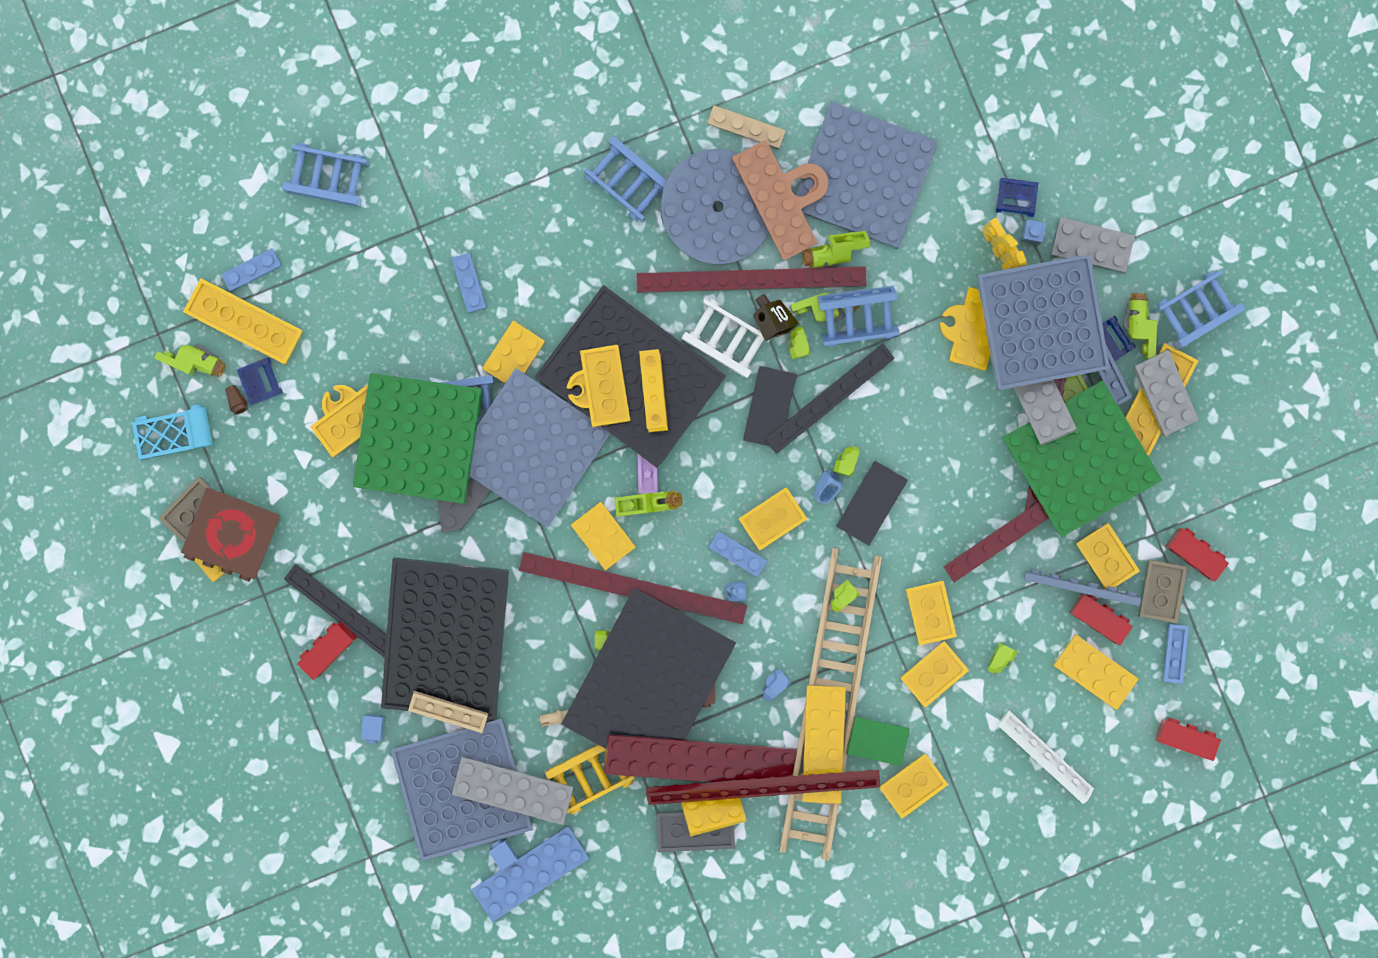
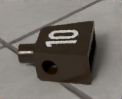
M765 294L755 300L760 308L753 314V317L765 341L788 334L799 324L781 300L770 302Z

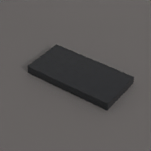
M759 366L743 441L769 446L764 439L787 421L797 374Z
M874 461L836 527L869 546L908 480L879 462Z

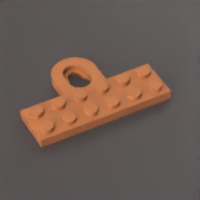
M767 140L731 157L782 260L784 261L817 244L801 208L819 200L826 193L828 178L825 171L818 165L808 163L783 174ZM811 178L814 181V185L805 196L799 197L794 195L791 189V184L795 179Z

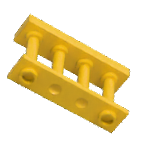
M659 349L639 351L647 429L649 432L668 431Z
M598 744L545 772L548 780L553 778L557 782L567 785L563 772L568 769L571 772L574 771L587 798L576 803L572 795L567 814L571 812L572 815L581 811V806L620 786L623 788L633 784L632 780L635 779V776L619 775L621 780L611 785L597 759L599 758L597 754L603 751L606 754V749ZM586 760L588 763L591 762L604 788L594 794L580 768V763Z

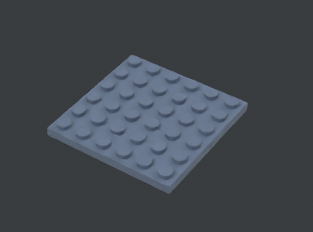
M831 101L808 163L818 165L825 171L828 178V188L822 198L801 208L803 214L851 232L866 231L870 239L898 249L938 141ZM802 178L796 196H805L809 189L813 187L814 181L811 178Z
M1090 254L976 275L997 390L1110 369Z
M515 368L477 425L470 477L548 528L611 433L601 426L592 427L591 418Z
M503 718L486 722L483 733L464 728L391 749L421 861L533 830L532 822L528 815L452 795L462 757L517 771Z

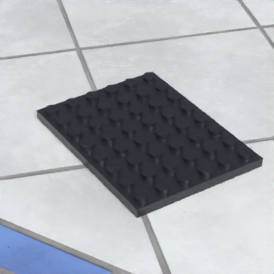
M603 285L535 377L591 418L589 408L576 406L568 397L571 394L579 396L582 393V387L576 385L572 389H567V384L576 372L583 370L580 351L618 345L631 421L601 427L658 468L726 378V375ZM659 349L668 431L649 432L646 423L639 351Z
M396 557L392 559L381 708L408 711L413 693L417 691L489 713L487 720H496L510 570Z
M634 587L561 725L605 749L608 734L685 740L736 642Z

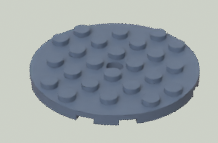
M708 149L697 152L680 162L670 173L664 184L660 200V213L665 231L674 245L684 252L685 255L696 261L712 265L736 262L753 253L769 233L731 158L739 154L737 152L725 149ZM715 201L723 205L721 212L713 210L712 206Z

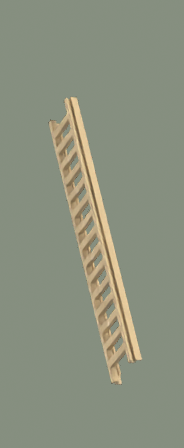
M832 548L808 685L846 687V691H850L849 702H845L847 714L844 722L842 772H845L846 750L855 715L882 557L874 556L872 570L837 565L839 549ZM835 572L870 578L868 589L854 587L860 594L859 596L867 597L865 608L847 605L839 611L863 616L862 627L827 621L828 610H833L830 602L831 593L840 586V584L833 583ZM825 629L860 635L859 645L855 646L823 640ZM822 648L855 653L857 654L855 665L820 659ZM818 667L853 672L852 684L817 678ZM806 701L793 776L803 775L800 770L802 761L804 762ZM789 794L779 852L786 853L789 837L824 843L821 858L829 861L839 804L819 803L830 805L829 816L794 810L795 799L802 800V794ZM792 818L827 824L826 834L821 835L790 829Z

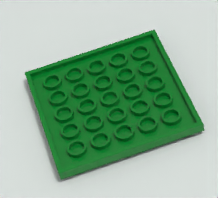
M370 373L353 487L466 504L483 389Z
M1103 380L1064 402L1077 431L1040 446L1030 422L1002 437L1060 538L1162 481V478Z

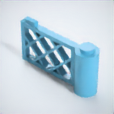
M202 404L192 405L190 410L150 419L147 416L136 417L135 422H132L139 460L213 445L206 407H202ZM184 416L185 424L180 429L174 425L177 417ZM162 420L168 424L163 433L155 428L158 422ZM145 424L150 428L145 437L139 433L138 425ZM171 427L179 431L174 441L166 436ZM153 430L161 435L156 444L148 440ZM182 434L188 438L189 446L182 447L177 443ZM164 438L172 443L169 449L165 451L159 447ZM147 442L153 446V449L149 454L144 455L142 447Z

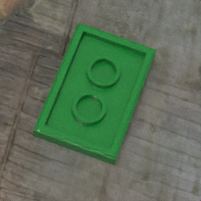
M854 716L846 754L902 766L910 728Z

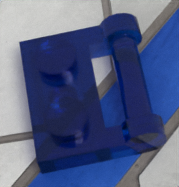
M1000 178L995 212L1002 213L1004 211L1034 217L1039 182ZM1004 199L1029 202V207L1003 204Z
M1115 315L1102 323L1105 342L1114 361L1136 348L1135 344L1130 342L1118 324V319ZM1108 326L1112 327L1125 348L1119 349L1106 329Z
M270 357L237 369L251 406L283 394V390L279 388L270 364L272 362ZM258 368H264L272 391L267 392Z

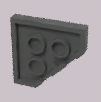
M469 477L466 504L438 500L442 532L462 530L491 490L472 477Z

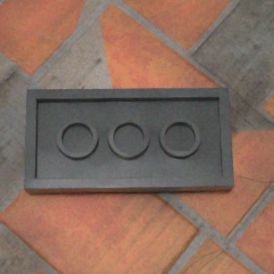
M683 811L656 813L658 852L735 849L734 825L690 837Z

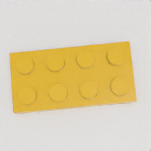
M1074 634L1053 664L1054 667L1115 710H1118L1139 680L1076 634Z

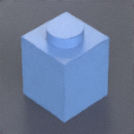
M1026 220L1023 224L1020 242L1040 245L1043 242L1046 223Z
M364 715L361 739H366V743L374 744L381 741L384 735L385 716Z
M499 839L491 844L492 848L489 850V854L501 871L518 860V855L507 839L503 841Z

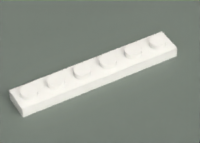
M1010 711L1005 713L998 726L1081 803L1084 804L1088 801L1094 788Z

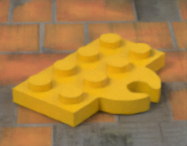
M996 217L989 221L982 228L984 238L992 244L994 255L1000 258L1003 263L1002 269L1027 266L1023 251H1018L1016 247L1018 242L1013 236L1006 234L998 218Z
M968 287L964 304L951 306L941 315L944 318L951 316L954 319V325L948 327L944 322H940L939 328L941 334L947 340L953 342L948 361L986 371L990 350L979 289Z
M612 345L580 351L583 370L576 372L570 378L567 389H572L574 386L579 385L582 387V393L579 396L568 395L569 399L578 407L589 408L592 427L631 421L619 346Z
M368 384L358 392L345 385L333 386L334 390L341 394V398L337 402L332 401L331 394L328 391L324 394L322 409L325 416L311 425L310 428L332 458L360 439Z

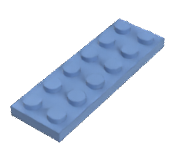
M568 825L519 857L516 862L504 870L498 871L472 888V892L493 922L590 857Z

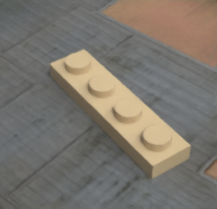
M715 105L707 125L758 143L767 140L770 147L778 150L786 131Z
M414 691L408 709L410 712L479 733H483L489 714Z

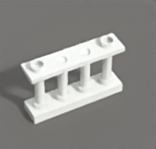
M705 299L703 304L707 306V309L693 332L684 333L682 341L747 379L751 373L749 364L763 340L765 341L760 329L753 328L723 310L715 300L710 299L708 301ZM715 311L724 316L710 341H707L705 344L699 340V335ZM732 321L739 325L740 328L726 352L720 353L716 350V344L729 322ZM746 331H749L757 337L744 359L737 363L732 360V355Z

